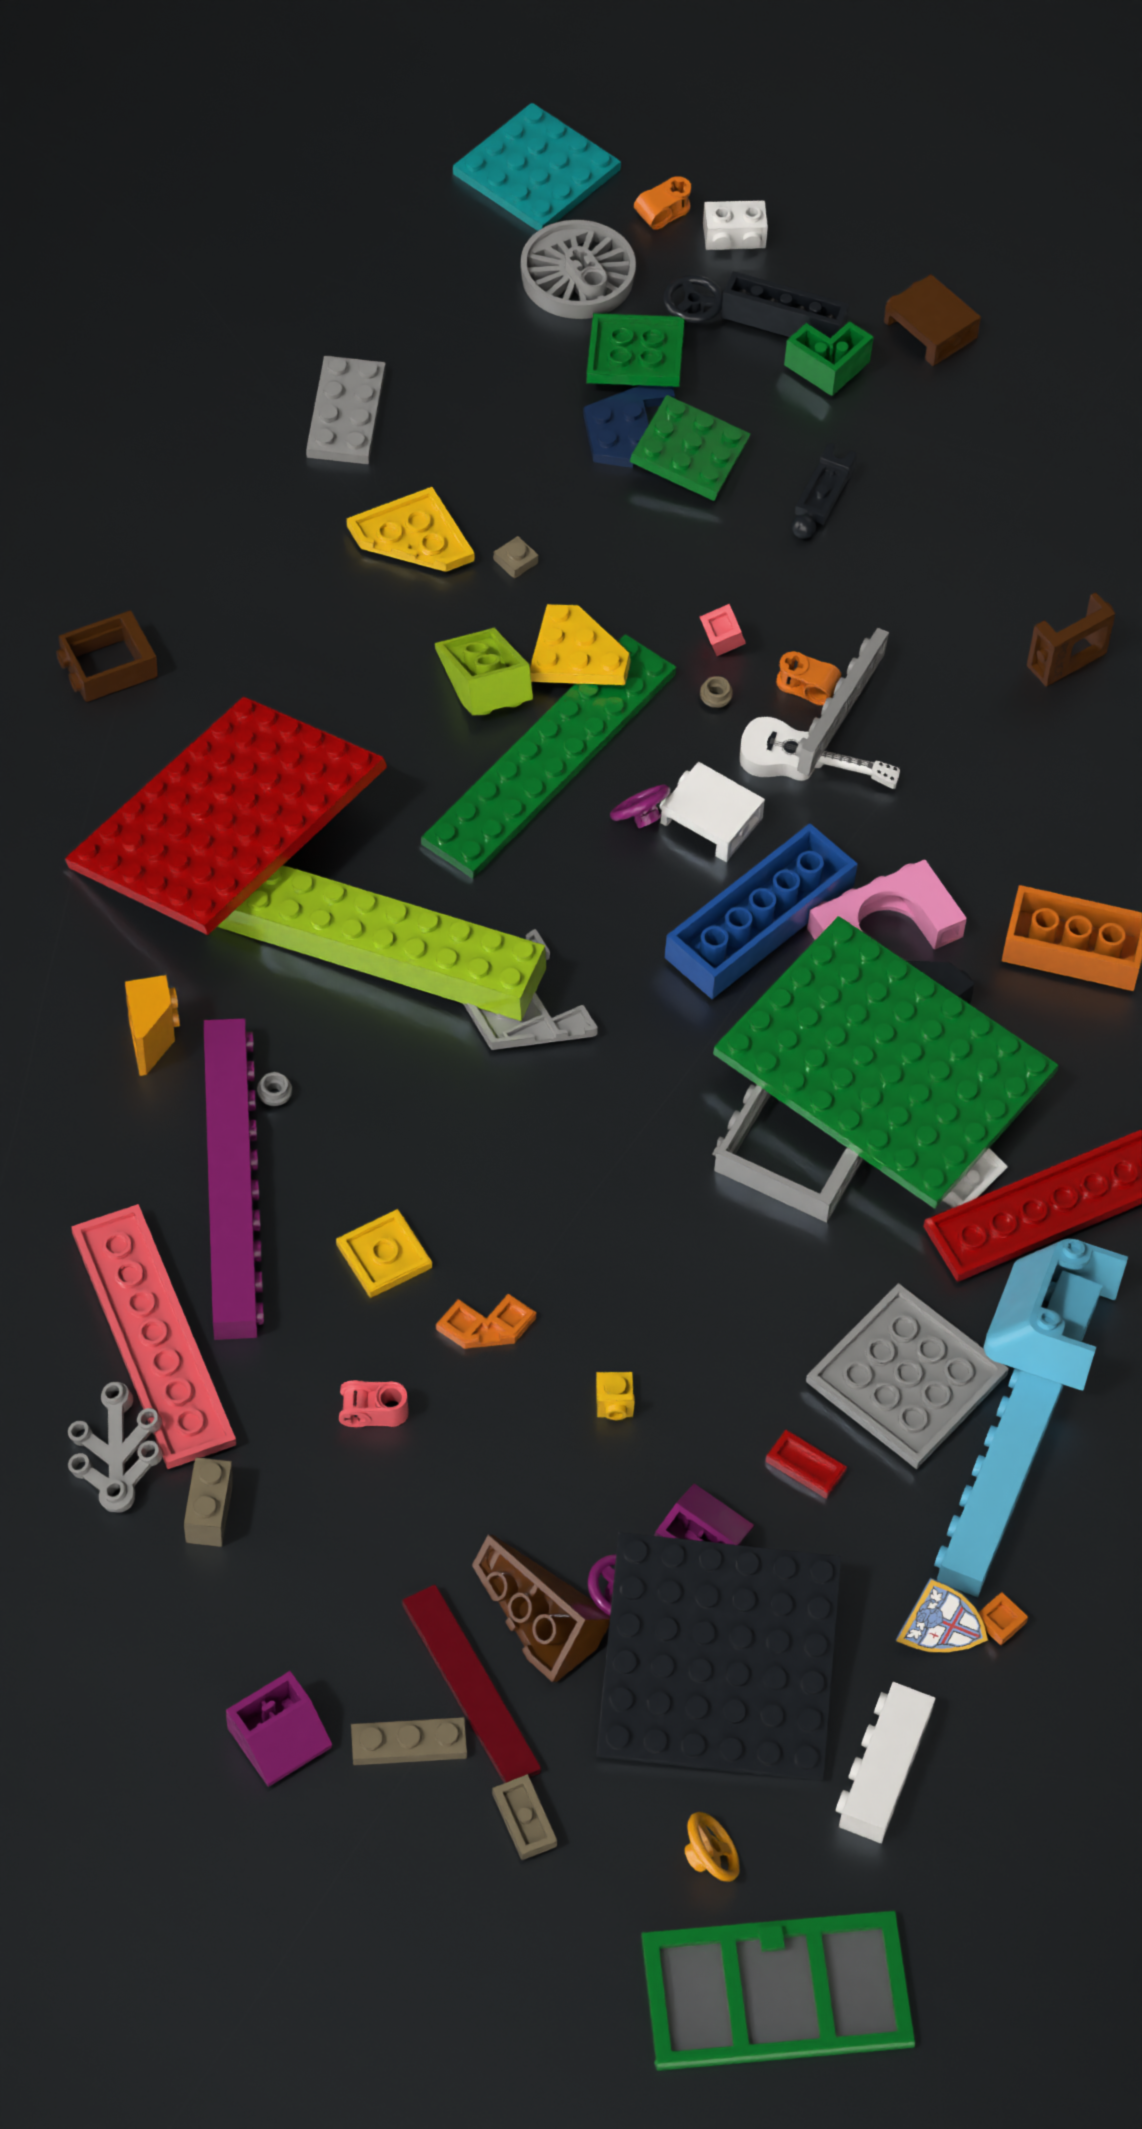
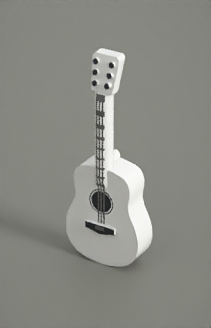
M758 717L747 725L742 735L740 764L745 771L754 776H787L795 780L804 781L810 778L815 768H821L826 764L871 775V779L892 789L896 788L900 774L898 767L877 760L873 763L827 751L823 752L809 776L797 771L799 757L795 755L800 740L809 737V732L795 730L776 718Z

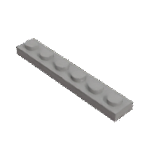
M877 628L871 639L867 637L864 639L859 651V657L852 658L847 669L846 678L841 677L835 687L834 697L826 699L822 708L821 718H814L809 729V737L800 740L795 754L799 757L797 771L808 776L810 775L882 660L889 632Z

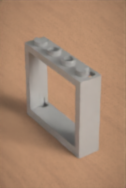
M750 1085L743 1099L745 1104L741 1112L736 1110L733 1113L728 1124V1134L725 1138L720 1136L717 1140V1146L712 1153L716 1157L714 1171L827 1223L863 1158L847 1147L819 1194L735 1155L771 1095L758 1085Z

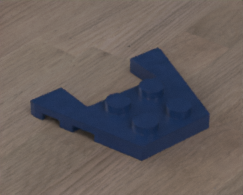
M640 385L584 406L583 416L593 462L633 468L634 464L629 462L631 455L649 426L645 407L660 406L666 395L675 398L673 386Z

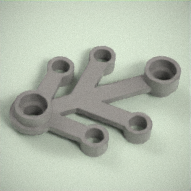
M111 1382L103 1388L101 1394V1401L108 1410V1445L96 1437L84 1421H76L68 1429V1436L76 1445L85 1446L109 1465V1478L94 1469L91 1460L83 1453L73 1455L68 1462V1468L75 1477L84 1478L100 1490L99 1501L106 1510L120 1513L128 1510L133 1505L135 1500L134 1486L151 1466L157 1465L162 1459V1450L154 1441L144 1442L151 1433L160 1429L162 1419L152 1408L142 1410L137 1417L138 1426L124 1441V1412L132 1406L133 1395L125 1384ZM119 1392L115 1398H111L113 1394ZM154 1417L152 1423L145 1425L148 1418ZM85 1429L82 1436L76 1437L78 1431ZM138 1449L139 1460L125 1473L124 1464ZM155 1450L151 1457H145L148 1451ZM85 1462L82 1469L76 1470L79 1463ZM120 1490V1493L117 1496L112 1497L114 1492Z

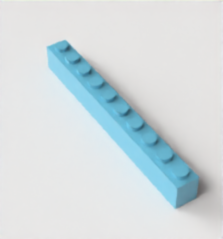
M1062 1270L1058 1282H1050L1044 1301L1049 1302L1047 1309L1058 1313L1063 1318L1065 1328L1062 1336L1082 1342L1097 1306L1103 1285ZM1016 1368L1008 1387L1013 1388L1010 1398L1003 1396L996 1416L1001 1418L998 1427L991 1425L985 1439L984 1446L989 1447L986 1457L979 1455L973 1468L972 1475L977 1477L974 1486L966 1485L959 1503L960 1506L964 1507L961 1517L954 1515L947 1532V1536L952 1537L948 1547L943 1545L940 1547L934 1563L935 1567L940 1568L937 1581L977 1598L1064 1387V1384Z

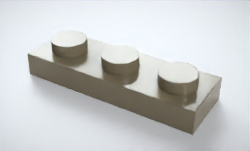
M464 1717L351 1724L353 1765L467 1759Z

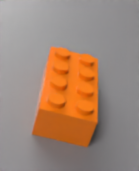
M1019 885L1005 941L1002 962L1134 991L1142 960V912Z

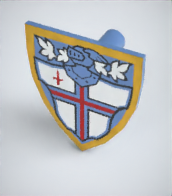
M932 1578L929 1579L896 1638V1641L927 1652L959 1651L988 1640L984 1622L975 1606L958 1590Z

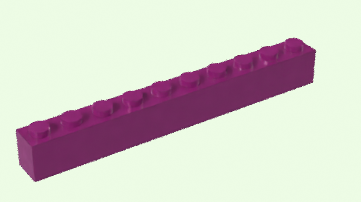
M245 1018L204 1020L214 1340L257 1338V1324H264L263 1302L256 1303V1293H263L262 1271L255 1272L254 1263L261 1262V1240L254 1241L253 1231H260V1212L252 1208V1201H259L258 1179L251 1180V1171L258 1170L257 1149L250 1150V1141L257 1140L256 1120H249V1111H256L255 1090H248V1082L255 1081L254 1061H247V1052H253V1032H246Z

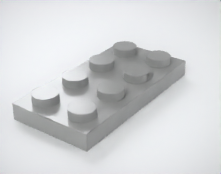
M324 356L307 443V458L369 464L385 376V362Z

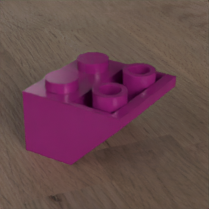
M693 1484L674 1505L656 1530L654 1536L741 1545L754 1525L705 1490Z
M291 1671L226 1710L228 1730L268 1787L332 1748V1743L311 1699Z

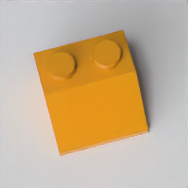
M166 975L125 982L128 1017L140 1076L147 1075L174 1043V1027L180 1026L175 987H168Z

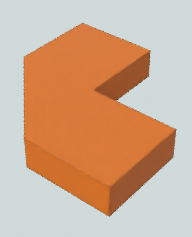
M510 1294L506 1295L487 1318L458 1299L437 1322L436 1330L464 1349L514 1344L536 1320L537 1313Z

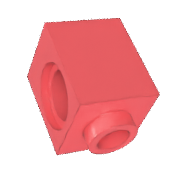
M730 604L700 616L716 657L746 644Z

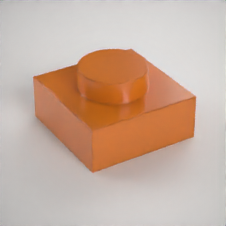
M1003 1592L978 1612L984 1622L986 1632L1001 1646L1021 1629L1028 1620V1616Z

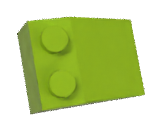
M495 628L435 643L438 656L461 703L472 715H487L495 709L517 707L522 702L533 700L529 664Z

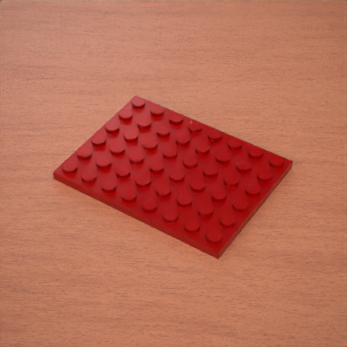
M242 697L72 851L65 860L70 869L209 935L387 768L384 757L251 699Z

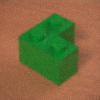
M850 321L831 338L806 323L787 340L784 365L833 396L870 362L873 336Z

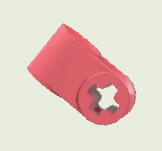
M353 1380L344 1382L340 1387V1393L343 1396V1410L339 1413V1421L345 1426L355 1428L364 1426L396 1427L403 1424L408 1418L407 1391L398 1382H364ZM392 1401L399 1403L394 1407L385 1406L386 1403Z

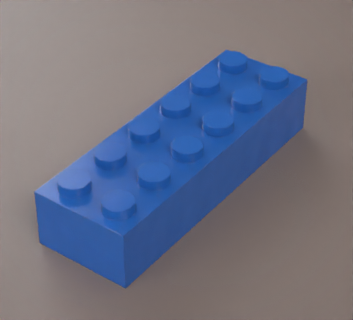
M809 823L670 932L666 938L665 959L707 996L713 999L808 924L810 909L817 907L823 901L829 902L852 889L855 884L858 863Z

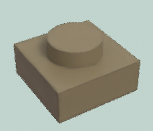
M519 536L494 551V561L514 579L538 564L539 555Z

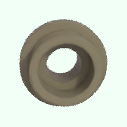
M719 676L707 679L700 690L702 701L711 707L727 705L733 695L729 682Z

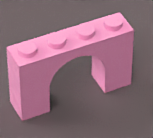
M922 860L915 864H907L899 871L886 877L879 876L870 884L861 888L850 889L843 893L842 896L829 902H821L817 907L810 909L807 929L814 940H816L840 916L861 930L859 923L864 917L876 911L891 910L911 918L935 950L962 938L967 918L927 861Z

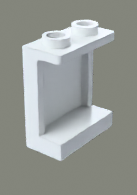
M698 762L691 771L687 770L683 773L678 782V787L661 801L659 809L662 810L660 823L668 826L672 820H675L717 844L715 856L727 862L762 820L765 799Z

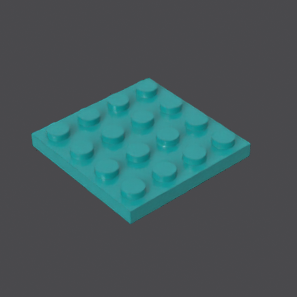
M534 103L529 104L453 165V174L537 231L559 221L621 170L620 160Z

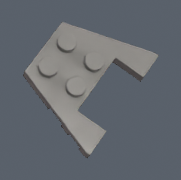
M537 930L530 931L526 935V940L545 945L546 960L550 959V951ZM534 993L522 1021L477 1008V1006L469 1003H463L491 1050L588 1038L597 1035L598 1027L584 1005L551 1018L536 993Z

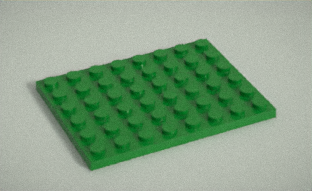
M840 916L821 933L714 1046L713 1054L838 1142L857 1153L858 1156L934 1209L1056 1074L1059 1066Z

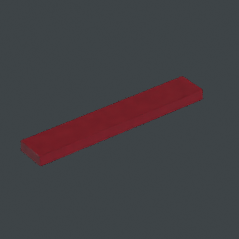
M434 1584L403 1599V1608L503 1783L527 1774L529 1778L540 1774L541 1767L437 1586Z

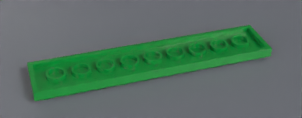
M625 634L618 643L629 652L631 659L626 684L575 683L421 837V845L474 879L675 676L676 666Z

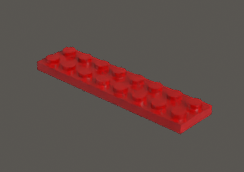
M1142 1129L925 1219L923 1227L956 1281L959 1282L1141 1205Z

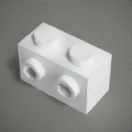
M765 201L705 202L703 229L706 250L766 248L768 225Z

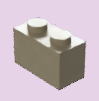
M195 1457L184 1519L186 1543L223 1546L233 1486L232 1461Z

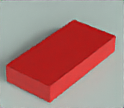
M788 1430L784 1431L766 1455L765 1461L825 1499L831 1494L847 1469V1466Z

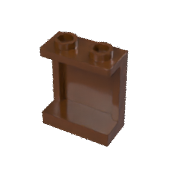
M931 274L921 281L914 282L910 288L901 294L892 296L886 302L884 316L885 324L890 326L896 321L899 322L927 347L925 360L932 366H935L978 338L981 316Z

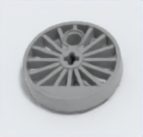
M587 220L556 222L537 231L523 248L521 254V275L524 289L536 305L554 315L571 319L593 318V313L607 314L619 307L632 290L636 270V259L632 247L622 235L603 224ZM593 241L598 242L599 244L590 251ZM565 291L563 299L558 298V296ZM574 291L579 296V301L571 300Z

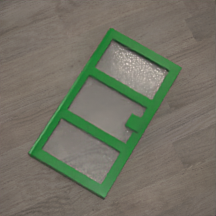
M895 1911L643 1932L641 1935L655 2053L654 2063L657 2071L915 2048Z

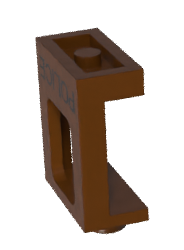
M1095 592L1090 595L1086 617L1056 633L1045 620L1035 625L1027 667L1047 687L1105 655L1116 614L1112 606L1108 602L1103 601ZM1085 638L1091 644L1088 648L1071 656L1072 648L1079 640Z

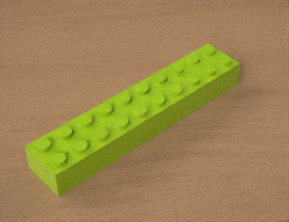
M282 865L217 926L460 1003H469L477 1006V1008L501 1014L518 1021H522L546 970V950L543 944Z

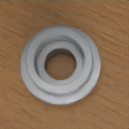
M272 1072L266 1074L259 1081L257 1094L263 1103L270 1106H279L290 1099L292 1086L283 1074ZM272 1089H278L280 1092L271 1093L269 1091Z

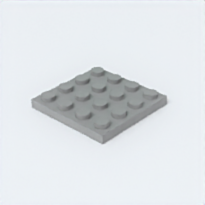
M898 1283L807 1375L806 1382L917 1469L1007 1376L1009 1368L1004 1364L991 1360L981 1346Z

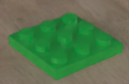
M593 313L587 383L679 387L685 319L674 316Z
M666 395L634 449L629 462L715 501L748 443L751 433Z

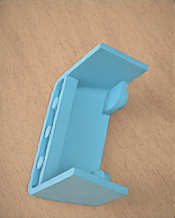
M1064 1239L1018 1259L1013 1265L984 1343L985 1354L995 1362L1083 1391L1096 1347L1062 1336L1065 1328L1063 1318L1058 1313L1041 1307L1051 1280L1058 1282L1062 1270L1103 1285L1100 1296L1115 1300L1128 1257L1076 1239Z

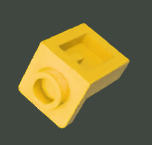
M596 1372L597 1417H606L610 1420L633 1417L635 1398L633 1394L632 1372Z

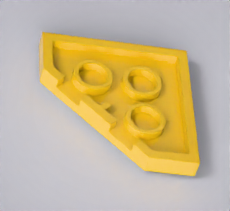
M433 487L347 518V527L359 547L363 550L444 572L474 561V551Z
M547 604L530 665L531 682L625 685L631 664L629 652L580 606Z

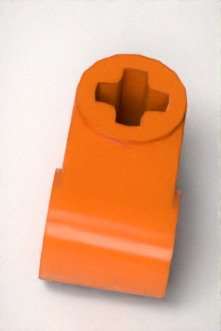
M681 176L672 177L653 189L640 194L634 202V209L653 230L661 229L671 221L689 212L691 205L688 196L691 193V183Z
M792 651L785 653L781 657L779 665L781 671L777 675L776 683L781 691L822 706L828 697H833L835 687L842 674L836 666L830 663L821 662L800 652ZM795 661H798L797 668H794ZM788 677H791L790 684H787Z

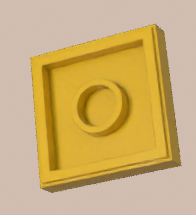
M398 1209L336 1238L337 1247L370 1298L432 1269L431 1259Z

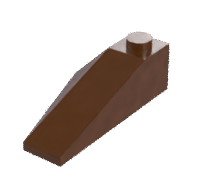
M488 1535L472 1566L491 1599L498 1601L508 1618L505 1622L510 1631H516L525 1646L522 1651L527 1660L549 1680L557 1682L597 1649L609 1627L610 1616L600 1610L591 1599L496 1536Z

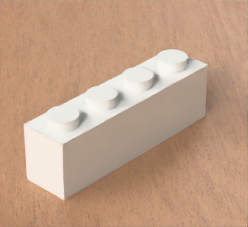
M895 1682L892 1683L888 1694L881 1692L874 1714L880 1715L876 1726L868 1725L861 1746L867 1748L863 1759L855 1758L849 1774V1779L854 1780L850 1792L842 1791L836 1807V1812L841 1813L840 1828L882 1844L930 1719L935 1697Z

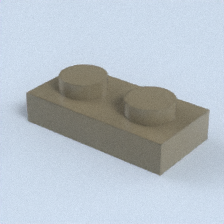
M528 1774L492 1788V1795L521 1860L557 1847L556 1836Z

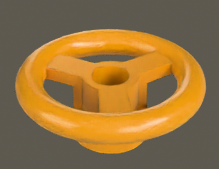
M705 1812L693 1813L687 1825L691 1843L685 1846V1855L690 1865L698 1872H703L707 1869L709 1873L721 1881L731 1882L735 1880L740 1871V1863L737 1850L729 1834L711 1815ZM707 1827L714 1833L715 1836L711 1835ZM722 1855L727 1856L728 1870L721 1868L720 1856Z

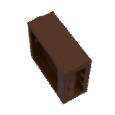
M131 610L59 635L60 649L56 650L58 661L63 669L68 668L70 672L69 680L75 692L80 691L86 703L158 677L156 655ZM123 640L125 641L134 661L86 677L76 657Z

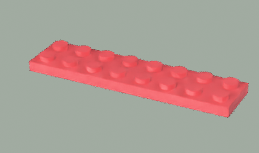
M139 1204L71 1226L72 1234L143 1410L152 1408L162 1419L160 1429L154 1432L153 1435L157 1445L162 1450V1457L167 1469L193 1461L195 1457L202 1458L236 1446V1438ZM154 1417L147 1419L149 1424L153 1422Z

